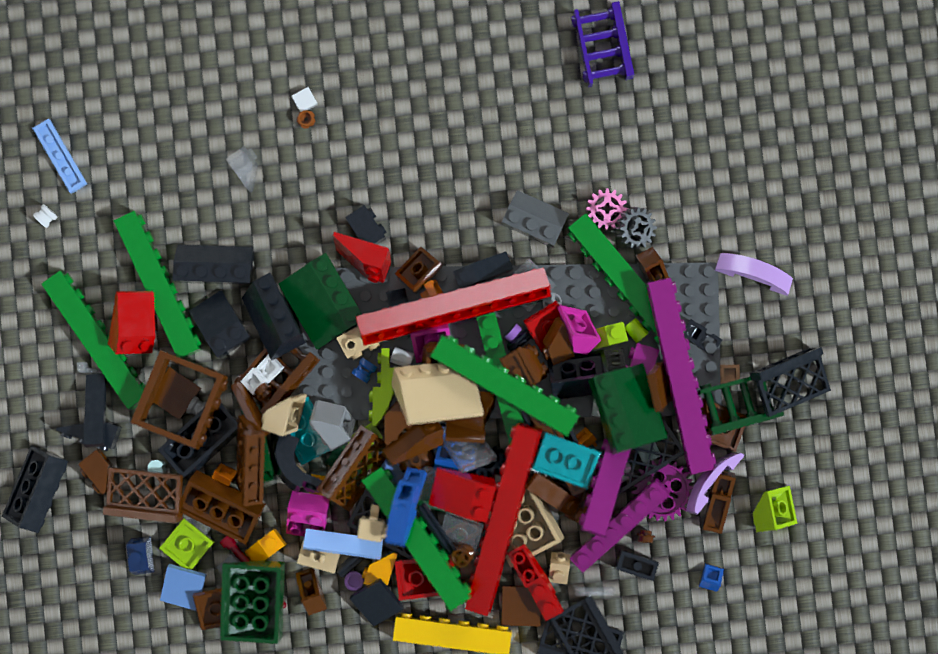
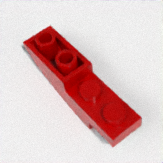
M523 544L508 552L507 555L525 588L528 587L545 621L563 613L564 610L555 595V589L527 546Z

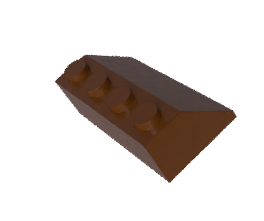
M198 470L195 471L188 481L181 498V512L184 515L245 545L266 505L263 503L243 506L241 491L230 486L228 487Z

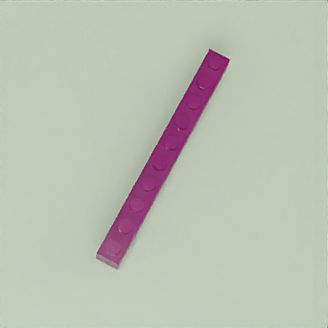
M671 278L647 283L646 288L688 473L692 475L714 470L716 459L714 453L710 452L709 445H712L710 434H706L705 430L707 419L705 415H702L700 408L703 407V402L696 388H699L697 377H693L692 369H694V362L692 357L689 358L688 355L690 344L688 338L685 339L683 331H686L683 319L680 320L679 312H681V305L679 300L676 301L675 293H677L675 281L672 282Z
M637 343L634 348L631 347L628 358L631 361L629 366L626 365L625 368L643 363L648 374L656 364L659 349ZM605 438L601 450H604L602 458L599 457L595 467L598 469L597 476L592 477L590 484L593 490L591 495L588 494L584 505L587 506L586 514L582 513L579 525H582V531L601 537L606 535L630 450L612 455L608 440Z

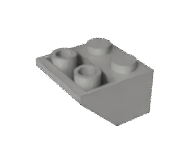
M318 400L313 407L310 425L314 431L319 433L322 442L328 445L332 451L350 442L355 419L345 406Z

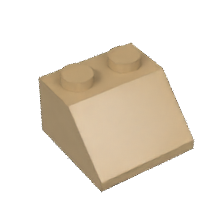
M302 393L290 397L266 410L262 417V429L280 436L298 431L307 394Z

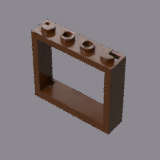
M160 350L131 423L199 449L200 446L202 447L203 442L206 441L207 436L205 433L207 428H210L213 424L214 417L212 416L221 404L220 396L222 391L225 392L227 389L228 377ZM170 361L216 378L192 440L145 422Z

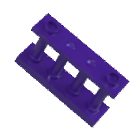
M619 1L612 2L611 9H608L606 12L580 16L579 10L576 9L574 10V16H571L572 26L577 29L585 71H582L584 83H588V88L593 86V79L617 74L624 75L625 80L633 79L634 77ZM610 19L614 22V27L611 30L583 35L581 24ZM610 37L617 38L618 45L616 48L587 53L585 42ZM616 55L621 57L622 64H619L618 67L591 72L590 60Z

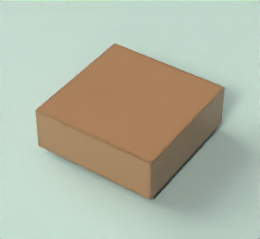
M720 365L721 384L740 379V365Z

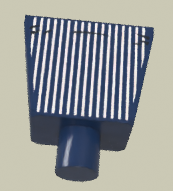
M151 536L131 538L126 544L129 572L135 575L154 573Z

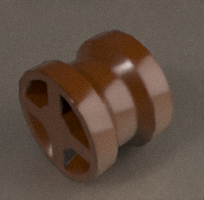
M467 543L459 544L452 553V562L458 567H466L474 557V549Z

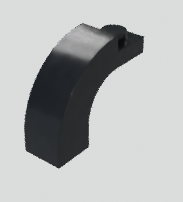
M290 434L279 436L273 455L274 466L279 478L286 486L297 493L301 486L305 487L304 489L310 493H319L317 488L323 480L304 473L295 463L294 452L299 438Z

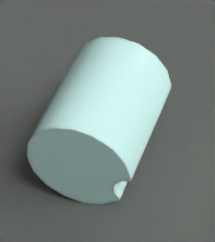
M153 460L148 464L147 469L151 472L166 473L167 469L165 466L167 464L163 460Z

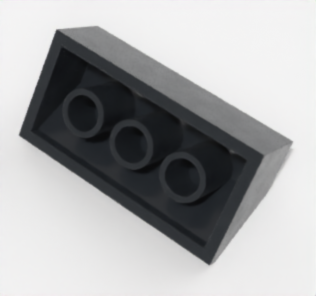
M177 245L173 261V281L176 283L251 285L253 282L254 247Z
M271 273L253 281L243 295L242 300L272 361L305 344L306 341Z
M222 403L218 410L214 411L212 416L214 421L212 426L207 428L205 433L207 436L206 441L203 442L202 447L200 446L199 449H195L169 439L158 449L178 474L183 475V479L189 480L196 470L201 469L237 436L238 419ZM204 408L175 434L192 440Z
M31 445L1 517L18 528L39 533L44 525L46 514L52 505L55 492L59 488L60 480L67 469L68 461L58 455Z

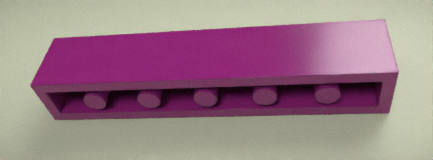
M656 478L610 519L604 537L592 535L571 554L570 560L584 573L669 497L670 491Z

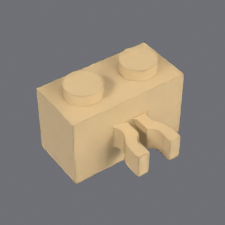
M372 504L370 516H363L360 519L358 539L381 542L383 538H386L387 519L378 518L379 505Z
M303 540L297 564L335 573L341 554L303 549Z

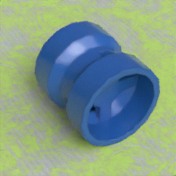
M361 357L358 367L354 368L351 373L365 383H368L370 375L378 367Z

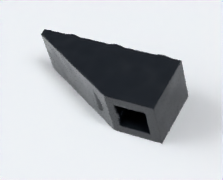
M105 421V446H98L97 448L104 451L115 449L122 427ZM84 423L58 427L56 431L61 432L60 436L72 439V436L80 438V443H84Z

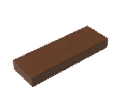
M235 382L231 385V388L246 419L255 430H261L263 426L262 415L250 391L242 383ZM263 430L265 432V436H267L270 433L269 431Z

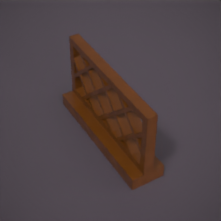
M238 415L236 486L242 493L243 506L263 504L265 432L262 429L255 430L244 415Z
M361 425L317 488V491L350 512L366 489L363 482L356 487L357 481L365 479L378 470L386 459L383 453L378 455L380 448L387 447L385 441ZM373 452V458L368 459V453ZM373 463L372 468L369 471H367L368 465ZM362 468V474L357 475V470ZM351 484V490L346 491V486ZM351 496V499L345 505L346 497Z
M109 467L106 506L103 507V515L169 523L182 521L183 475ZM114 472L120 473L124 478L121 483L117 484L115 482ZM133 475H138L142 480L138 486H135L130 480ZM151 477H156L160 482L155 489L148 482ZM169 479H177L176 488L173 491L166 484ZM125 482L132 488V491L127 495L120 488ZM143 484L151 491L146 497L138 490ZM161 486L169 493L163 500L156 492ZM116 490L123 497L120 502H112L113 493ZM134 492L141 500L138 504H133L129 499ZM152 494L159 501L155 507L151 506L147 501ZM170 496L175 501V509L169 508L165 503Z

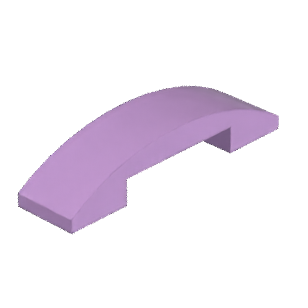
M720 253L715 269L717 272L732 277L734 274H738L769 285V290L786 296L789 294L793 280L791 276L768 263L736 254Z
M730 453L716 460L714 470L703 472L690 493L686 511L691 514H698L709 501L704 495L723 470H733L744 455L742 453Z

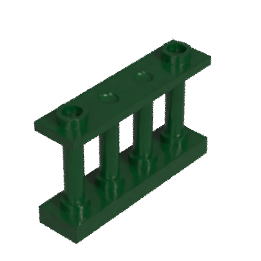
M750 377L713 387L711 383L700 386V390L697 391L698 395L704 394L711 417V428L705 429L706 434H710V436L785 415L783 411L771 417H766L765 411L763 414L758 415V412L754 409L747 382L753 381ZM763 382L764 389L768 392L766 382ZM738 384L748 413L746 414L747 418L741 420L740 416H737L729 387ZM722 389L730 417L728 419L729 423L722 424V421L719 420L712 391ZM770 401L769 405L772 411L775 409V406L773 407L772 402Z

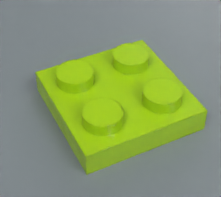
M183 518L159 549L181 567L193 570L214 544V541L186 518Z

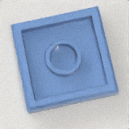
M169 564L160 601L196 611L193 593L203 591L206 574Z

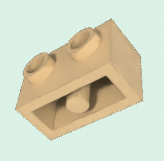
M358 326L337 337L347 359L352 358L356 360L363 356V351L367 349L372 351L380 347V342L363 346Z

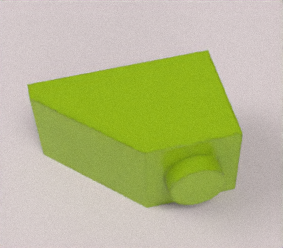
M624 322L597 328L596 330L601 341L592 350L627 342L628 338Z

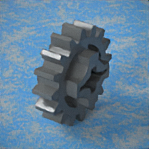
M640 207L628 208L627 213H621L623 219L617 220L620 226L616 227V230H620L617 237L623 238L621 243L633 249L645 248L646 243H651L650 237H655L653 230L657 229L652 224L656 220L650 219L652 213L646 212L645 208Z

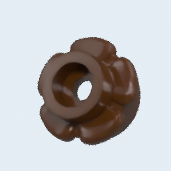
M266 382L261 384L254 392L257 395V399H268L272 395V386Z
M640 530V534L636 535L638 536L637 542L653 543V538H655L652 535V531Z

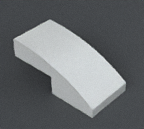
M267 355L256 368H252L241 380V383L252 395H255V390L265 382L267 384L270 383L282 371L284 366L277 359L271 361L269 355Z

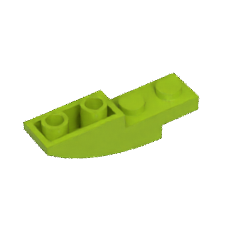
M381 348V353L378 352V364H381V372L377 373V383H381V387H373V391H369V403H373V410H369V422H372V426H378L394 394L392 387L394 368H390L389 348Z

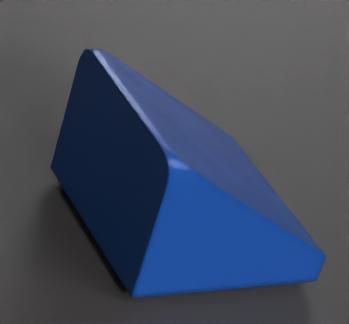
M705 564L699 587L717 592L721 586L724 569Z

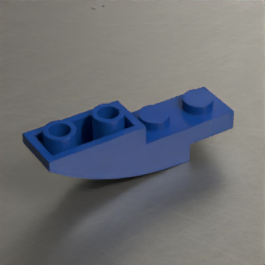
M407 467L403 480H399L389 515L386 543L405 546L417 513L415 507L427 476L425 470Z

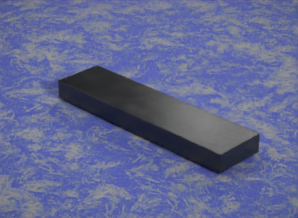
M103 373L86 375L83 445L85 448L105 446L106 377Z

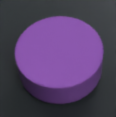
M516 323L506 333L504 338L511 342L522 330V327Z
M351 571L346 575L344 583L347 589L357 591L363 586L364 579L360 572Z

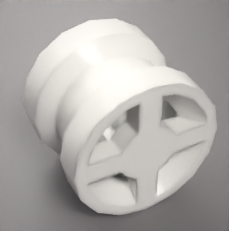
M44 204L39 212L33 214L36 220L46 228L50 226L49 223L52 220L58 218Z

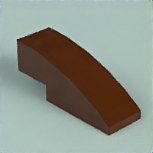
M723 470L712 484L703 530L722 534L732 499L731 494L736 480L735 473Z

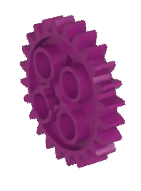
M662 459L658 460V464L651 460V465L658 466L661 464ZM676 461L657 472H661L663 475L661 483L670 492L678 495V498L669 496L672 500L671 507L664 508L661 503L648 514L650 519L655 515L656 521H659L660 516H662L664 522L667 521V516L674 520L675 513L681 517L680 510L686 511L687 509L684 505L688 503L689 490L693 489L692 486H689V483L693 480L686 479L689 474L688 472L682 473L684 466L676 468ZM638 469L641 474L640 476L645 474V471ZM654 474L634 486L636 490L631 491V493L638 495L648 486V481H654ZM674 480H678L680 483V488L677 491H673L670 486Z

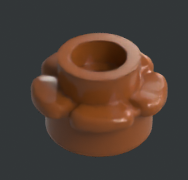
M306 110L300 112L297 117V123L302 128L308 129L315 124L314 113Z

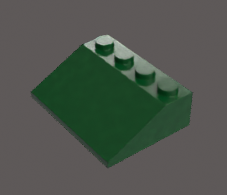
M327 253L312 260L278 284L316 350L358 326L356 317L362 315V312Z
M643 363L601 374L588 380L612 455L668 438L660 413L654 410L647 373Z
M250 561L222 564L220 640L279 644L283 636L285 562Z

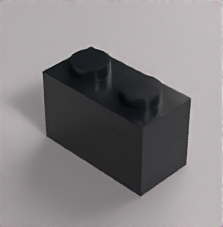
M363 205L345 217L360 240L378 245L386 239L384 234L387 232L381 223L377 225L374 218L376 215L371 207L367 209Z
M620 550L614 568L654 582L659 562Z

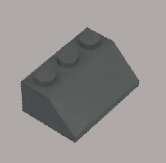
M517 190L501 225L554 248L569 213Z

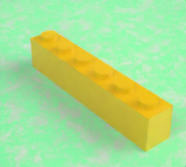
M401 613L400 616H396L393 641L491 654H509L512 630H508L507 626L497 625V628H490L489 624L478 623L475 626L470 625L469 621L464 620L452 623L450 622L451 619L439 618V621L431 620V616L420 615V618H415L410 613Z

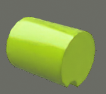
M637 318L625 326L626 332L636 343L648 334V331Z

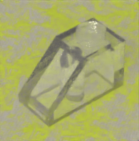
M243 146L226 160L251 193L254 190L258 166L255 159L258 157L251 148L247 150Z

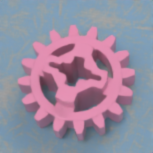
M606 188L605 193H603L600 189L598 190V196L593 193L592 198L594 200H588L587 202L591 205V207H586V211L590 212L588 216L593 218V222L598 224L597 227L599 229L601 226H604L605 231L608 230L609 226L615 229V223L620 225L617 220L623 219L621 213L627 212L628 208L623 207L627 202L620 200L623 196L622 194L615 195L616 190L609 193V189ZM603 198V202L600 205H595L599 199ZM611 198L614 199L618 203V205H615L611 201ZM605 205L612 209L608 214H605V210H602ZM595 214H599L603 218V221L598 219ZM613 214H619L615 220L610 221Z

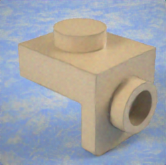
M552 552L548 579L552 583L567 584L570 554Z

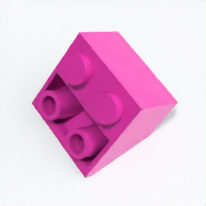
M292 491L287 510L286 534L305 537L306 529L326 531L330 499L326 496Z

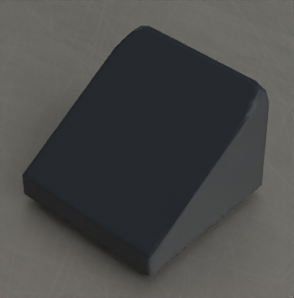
M405 288L386 292L390 308L399 306L402 303H409Z

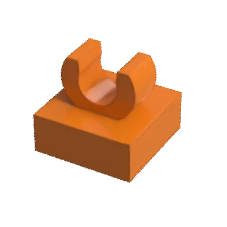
M436 279L430 280L423 284L426 290L420 293V296L422 298H429L443 293Z
M586 427L576 435L580 445L589 447L592 444L594 447L597 446L595 442L597 439Z
M220 463L214 471L212 478L229 487L236 477V470Z

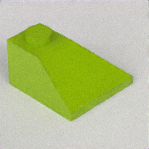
M790 486L764 492L753 512L756 532L778 530L797 524Z

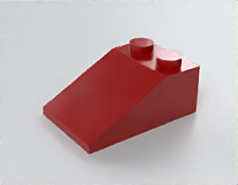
M334 232L333 239L336 251L369 281L384 283L391 265L389 248Z
M116 291L108 345L115 354L153 353L155 341L154 292Z
M437 467L429 505L466 519L487 523L496 489L495 479Z
M449 554V564L451 565V567H456V565L452 562L451 559L452 554ZM415 558L395 561L399 601L440 596Z

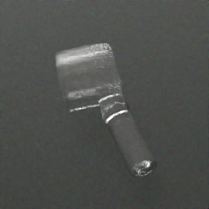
M88 362L77 363V370L80 373H102L101 370L88 368Z

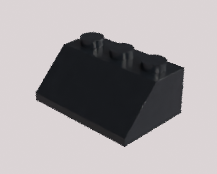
M604 350L590 351L587 355L576 353L573 358L555 365L549 359L547 360L552 393L556 392L559 400L593 395L588 380L609 372Z

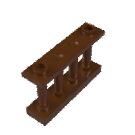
M295 348L289 352L300 360V364L296 369H291L279 357L276 358L284 366L282 371L287 374V380L283 384H279L275 379L268 383L275 390V394L271 398L258 400L256 394L252 395L262 404L263 408L260 412L264 414L266 410L288 399L318 364L320 359L311 352L304 354L298 348ZM266 349L260 353L243 375L241 374L235 379L234 383H241V380L252 368H256L268 355Z

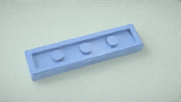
M47 119L33 127L32 129L68 191L72 194L86 186V180L51 120Z
M306 529L303 549L380 560L383 540L376 542L358 539L356 535Z

